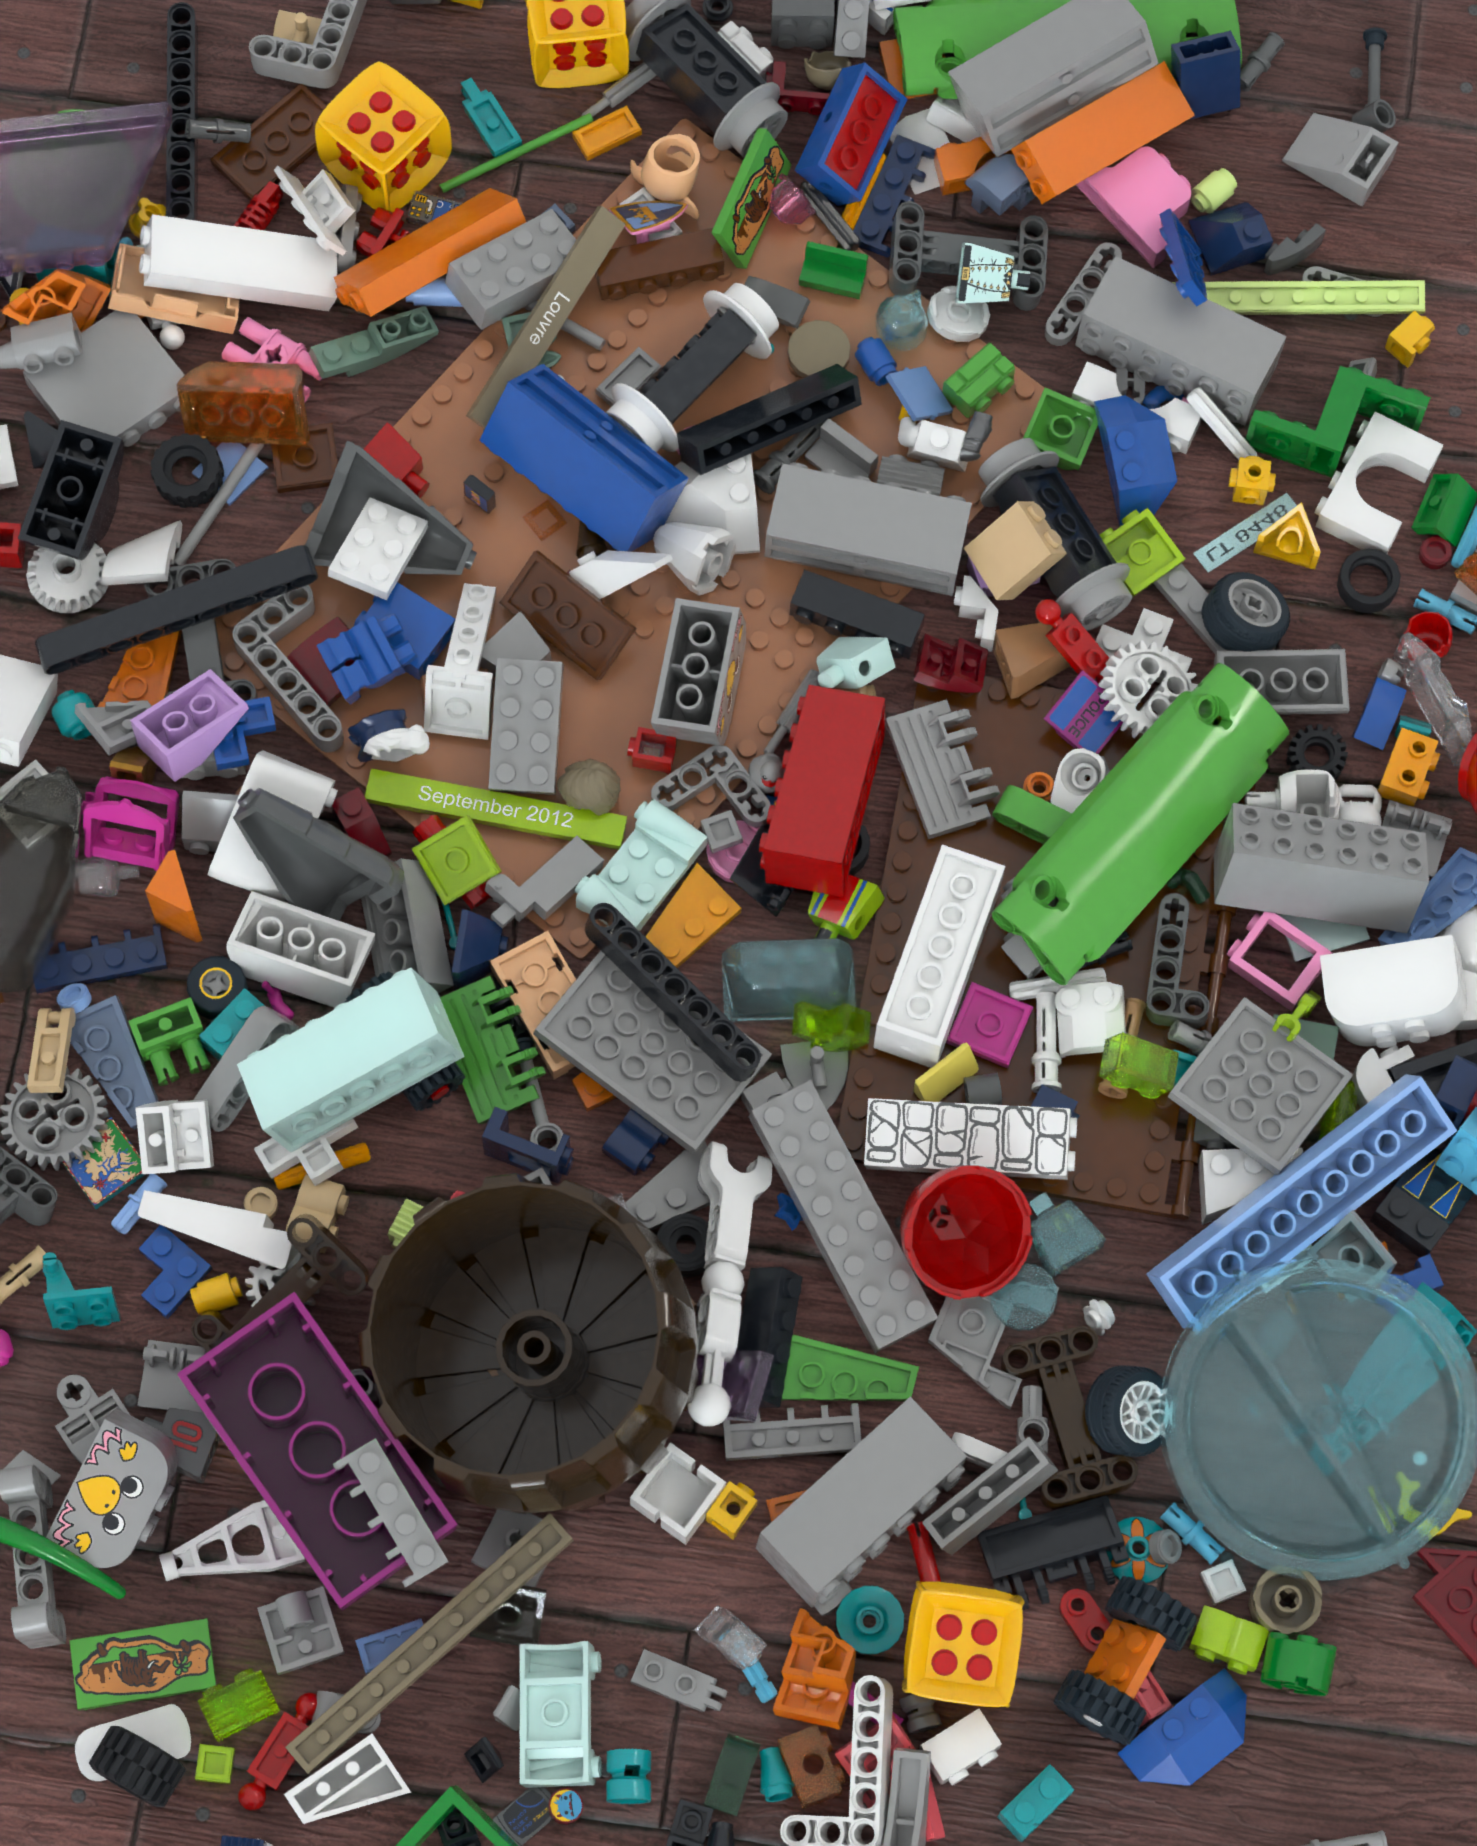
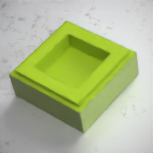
M200 1744L195 1780L231 1784L235 1748Z

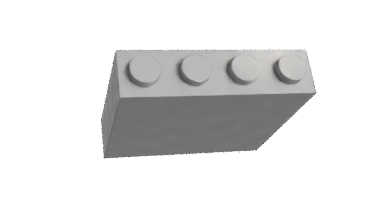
M118 310L113 311L81 332L83 354L74 356V361L70 365L61 366L54 361L43 364V369L38 373L23 371L27 386L58 426L61 420L119 437L122 438L124 447L132 446L140 439L142 434L150 429L159 428L169 416L177 411L182 412L186 410L193 400L196 399L191 382L138 315Z

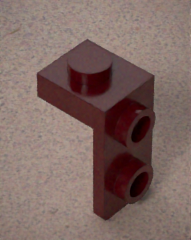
M774 61L773 73L767 72L766 82H774L780 87V96L777 103L787 113L800 111L808 112L811 115H821L830 93L784 90L786 62Z

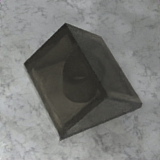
M526 1585L522 1586L470 1633V1637L520 1646V1644L538 1645L548 1601L547 1590Z

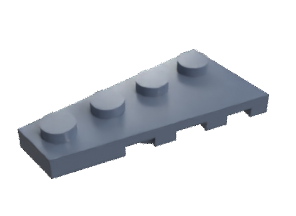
M115 995L75 1014L76 1021L75 1026L72 1028L70 1042L90 1068L89 1070L105 1089L107 1095L127 1123L135 1130L137 1129L135 1108L144 1104L159 1102L121 1001Z

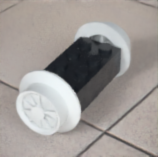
M734 283L724 294L714 290L708 291L703 297V302L711 319L704 325L705 327L698 335L695 334L684 345L683 349L677 354V357L674 355L664 365L656 376L658 381L654 377L651 378L640 392L626 384H615L612 387V396L615 404L606 413L656 453L660 448L669 452L678 450L677 433L672 424L743 352L758 359H767L771 355L772 348L769 338L778 330L779 322L770 306L749 287L740 283Z

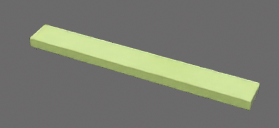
M1425 280L1205 282L1208 300L1240 315L1411 314L1414 310L1418 314L1425 313Z

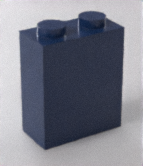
M1231 30L1171 44V74L1195 115L1190 119L1240 108V48Z

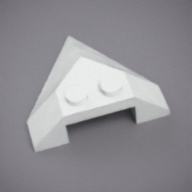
M751 454L703 475H700L682 461L674 466L689 479L665 524L673 521L722 528L733 535V539L730 540L736 545L734 555L759 553L758 513Z

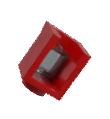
M638 727L636 738L630 737L627 756L632 757L633 767L670 774L672 772L677 739L676 737L656 734L654 729Z

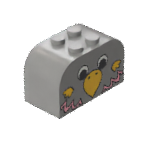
M676 598L651 718V725L656 734L718 746L724 745L731 724L746 645V622L739 607Z
M115 1408L104 1419L46 1538L66 1548L96 1568H109L122 1563L141 1541L146 1543L149 1536L151 1537L160 1520L159 1517L155 1516L156 1511H162L175 1490V1487L171 1486L170 1483L177 1470L178 1456L171 1439L162 1431Z

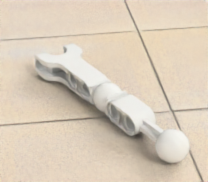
M711 1141L702 1152L698 1171L699 1184L710 1199L705 1247V1272L701 1280L702 1290L705 1294L700 1299L697 1317L698 1328L696 1329L697 1354L704 1356L701 1385L696 1387L692 1403L687 1404L688 1413L695 1422L702 1426L711 1427L722 1423L727 1418L731 1409L730 1396L722 1388L724 1362L728 1363L732 1360L738 1344L741 1318L740 1303L742 1300L740 1295L745 1285L741 1271L745 1268L748 1253L753 1203L768 1189L772 1180V1161L770 1158L758 1155L757 1159L747 1167L746 1173H741L729 1163L727 1147Z

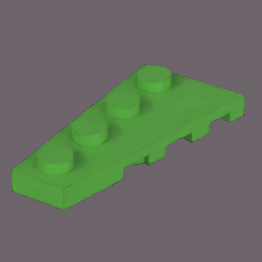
M793 1334L781 1400L906 1401L910 1396L912 1397L919 1366Z

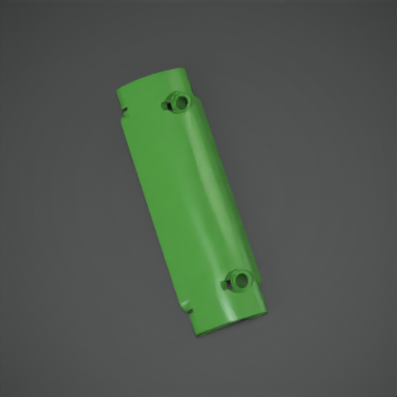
M931 0L925 7L922 5L895 7L893 23L902 57L904 95L933 94L934 88H936V93L941 98L958 99L948 73L949 71L1071 0ZM1129 0L1147 23L1158 63L1160 64L1165 61L1170 72L1171 44L1230 30L1240 48L1241 68L1242 48L1235 0ZM1186 33H1197L1198 37H1186ZM953 53L954 57L942 58V54Z
M1217 663L1193 691H1184L1173 701L1018 872L1012 883V891L991 913L993 920L1003 930L1022 936L1046 974L1056 983L1066 985L1085 962H1092L1100 958L1228 815L1232 804L1238 803L1268 769L1266 761L1268 756L1289 735V730L1279 714L1244 678L1228 666ZM1220 716L1222 720L1219 725H1212V722ZM1055 897L1058 898L1059 901L1055 907L1048 906Z

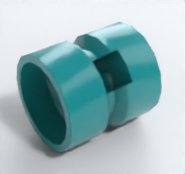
M615 1749L607 1751V1773L611 1774L612 1778L606 1783V1802L614 1804H643L651 1802V1781L646 1778V1775L651 1772V1751L643 1749ZM632 1771L633 1776H624V1772Z

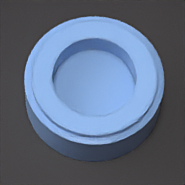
M74 983L63 988L57 995L56 1000L60 1009L74 1008L76 1014L89 1006L92 996L86 985Z

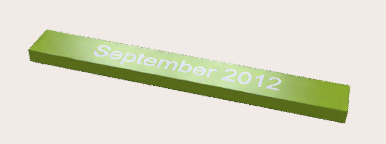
M372 768L365 792V798L371 804L430 815L436 814L440 817L457 820L469 815L473 823L569 841L578 836L586 844L617 850L622 846L627 823V816L605 813L598 816L590 809L583 808L578 810L565 804Z

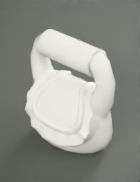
M1342 784L1339 787L1340 810L1338 819L1381 826L1380 811L1382 808V797L1377 788L1373 785ZM1342 797L1373 798V802H1352V800L1344 802Z

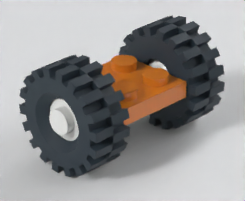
M1122 1576L1105 1606V1611L1115 1619L1112 1620L1109 1628L1105 1631L1104 1637L1093 1657L1089 1660L1084 1673L1071 1669L1055 1696L1053 1703L1057 1705L1059 1710L1064 1711V1714L1074 1718L1077 1723L1088 1727L1089 1730L1099 1733L1106 1739L1110 1738L1113 1742L1130 1745L1147 1714L1146 1710L1140 1707L1138 1702L1131 1699L1135 1698L1161 1648L1171 1649L1176 1652L1181 1651L1198 1619L1195 1614L1191 1613L1188 1607L1182 1606L1180 1601L1171 1598L1166 1592H1161L1156 1587L1149 1586L1139 1579L1136 1581L1133 1577L1128 1576L1127 1578Z

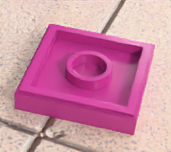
M972 982L946 1043L958 1048L961 1044L967 1042L974 1055L1008 1068L1031 1015L1033 1006Z

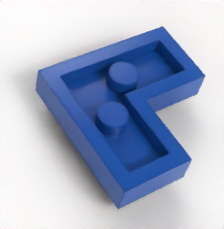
M270 696L245 701L249 709L213 750L217 771L250 765L244 736L276 731Z
M159 1225L139 1247L140 1253L162 1270L157 1278L141 1294V1297L168 1319L191 1294L190 1289L197 1287V1283L201 1282L212 1270V1266L163 1225Z

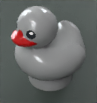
M766 753L751 761L748 772L764 794H770L775 792L777 778H783L785 770L782 769V760L776 754Z

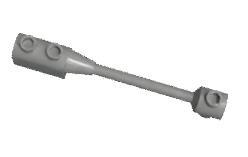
M72 312L30 322L29 326L22 324L10 327L11 341L0 346V369L19 368L20 370L24 369L28 373H38L43 369V364L55 361L56 364L61 366L70 365L74 361V356L83 354L81 332Z

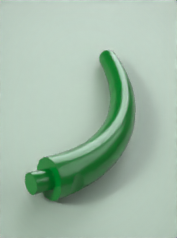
M0 1516V1543L50 1562L91 1583L116 1599L125 1597L126 1589L89 1562L50 1539Z

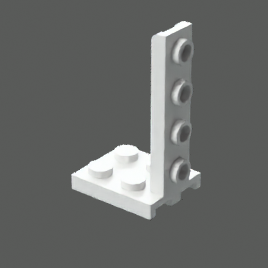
M464 583L444 667L427 666L424 711L425 732L484 740L489 738L493 673L479 671V666L494 606L496 587Z

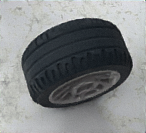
M1119 1365L1105 1370L1093 1382L1087 1395L1085 1419L1090 1436H1092V1439L1100 1448L1114 1455L1141 1457L1156 1451L1166 1440L1172 1427L1174 1403L1169 1386H1167V1383L1157 1372L1146 1367Z

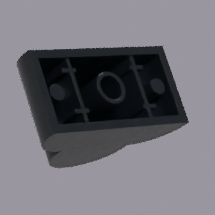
M61 420L18 540L71 558L84 560L95 540L101 541L108 532L116 511L119 498V481L117 479L124 455V442L122 438Z

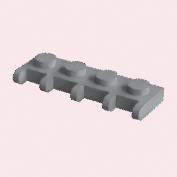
M851 1403V1416L829 1417L828 1405H821V1418L795 1420L793 1407L787 1408V1420L761 1422L760 1410H753V1423L730 1424L731 1417L728 1414L727 1418L723 1421L726 1461L850 1452L861 1442L858 1403Z
M376 1438L332 1464L335 1470H339L349 1463L361 1484L349 1491L351 1497L354 1498L365 1491L379 1516L367 1522L368 1526L372 1529L383 1522L397 1547L385 1554L388 1560L400 1553L405 1558L413 1572V1575L406 1577L402 1581L405 1588L448 1563L446 1556Z

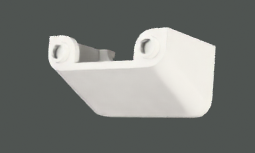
M264 750L257 753L248 771L207 875L225 883L286 902V898L278 890L263 862L258 861L233 819L240 806L238 800L248 789L255 791L261 788L310 811L313 817L319 819L324 807L331 808L338 792V790L333 788L336 780Z

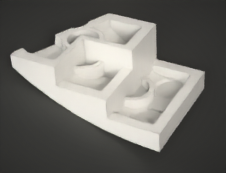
M181 520L113 548L108 553L103 566L102 580L104 585L168 581L170 565H174L176 548H180Z

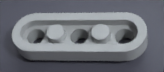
M343 184L341 190L356 211L335 232L347 251L343 256L337 253V272L339 273L354 266L356 261L353 241L358 236L359 222L355 221L356 212H359L362 203V194H358V187Z

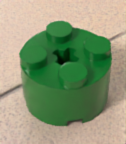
M1269 1632L1260 1682L1281 1690L1282 1687L1293 1689L1294 1693L1311 1696L1328 1695L1337 1647L1318 1643V1638L1312 1636L1298 1635L1297 1640L1289 1639L1290 1636L1286 1634Z

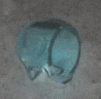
M915 290L907 295L897 294L887 297L879 305L875 314L876 333L888 348L899 351L914 349L926 337L928 319L921 305L920 290Z

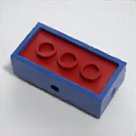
M866 63L842 68L794 171L837 206L861 201L907 102V98Z

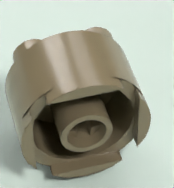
M1288 1565L1275 1566L1260 1577L1251 1591L1248 1602L1251 1618L1254 1623L1265 1627L1269 1632L1286 1634L1290 1636L1289 1639L1297 1638L1298 1635L1306 1633L1320 1615L1322 1608L1320 1584L1304 1568ZM1289 1597L1292 1600L1290 1606L1282 1607L1279 1603L1281 1598L1284 1600Z

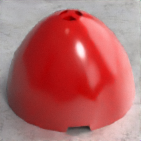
M959 1165L946 1168L924 1179L913 1190L906 1201L900 1225L903 1251L910 1267L921 1281L937 1293L957 1300L978 1296L986 1297L1008 1284L1025 1263L1033 1241L1030 1221L1032 1211L1021 1189L1013 1180L1001 1172L978 1165ZM941 1205L946 1207L947 1213L941 1212ZM933 1209L934 1215L929 1220V1213ZM940 1219L946 1220L942 1225L936 1226Z

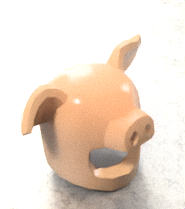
M682 134L667 135L659 138L650 147L642 167L637 166L635 161H630L633 177L639 184L644 185L648 193L661 201L688 204L684 212L698 220V209L687 197L693 187L699 169L700 153L697 144L689 136ZM670 146H678L684 148L690 156L681 151L672 155L666 153Z

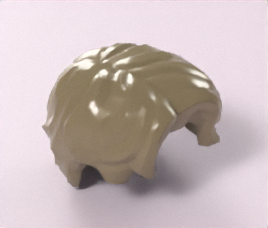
M594 759L578 761L567 766L565 773L557 781V789L563 800L566 801L567 806L578 810L583 808L590 809L598 816L608 813L615 806L621 791L620 778L616 771L606 763Z

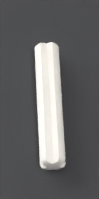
M1198 387L1188 394L1187 401L1238 460L1240 457L1257 456L1254 448L1202 388Z
M1100 967L1078 971L1066 985L1056 983L1049 976L1011 982L1009 984V993L1011 998L1020 1001L1036 998V994L1040 992H1053L1056 994L1057 991L1068 985L1107 982L1104 968Z

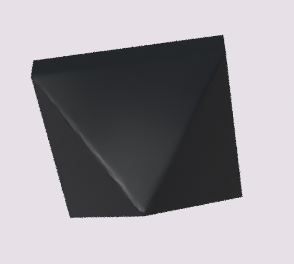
M486 1736L464 1753L482 1783L490 1779L504 1766L500 1752Z

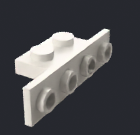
M277 166L274 171L281 180L279 186L293 198L291 201L292 206L305 216L304 224L317 234L316 242L324 250L329 252L332 249L343 256L347 251L335 232L356 210L330 173L322 169L309 185L304 188L298 178Z

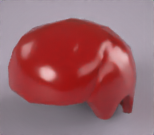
M1427 611L1412 616L1409 619L1406 632L1403 634V646L1408 656L1419 662L1434 663L1447 655L1452 645L1453 636L1448 618L1438 612Z

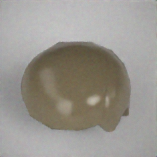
M827 50L820 53L813 51L809 60L804 58V68L808 81L818 89L832 90L842 68L852 66L848 57L833 56L834 51Z

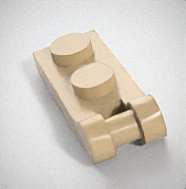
M51 1008L39 1009L27 1088L30 1093H63L72 1028L75 1026L76 1021L74 1008H62L61 1011H52ZM59 1024L58 1028H51L52 1025Z

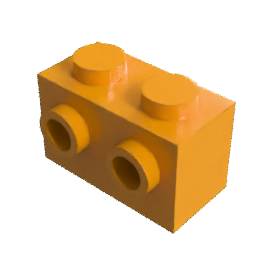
M1401 728L1378 788L1382 798L1414 807L1417 798L1424 800L1430 784L1429 781L1425 780L1427 771L1434 772L1440 757V753L1435 752L1438 740Z

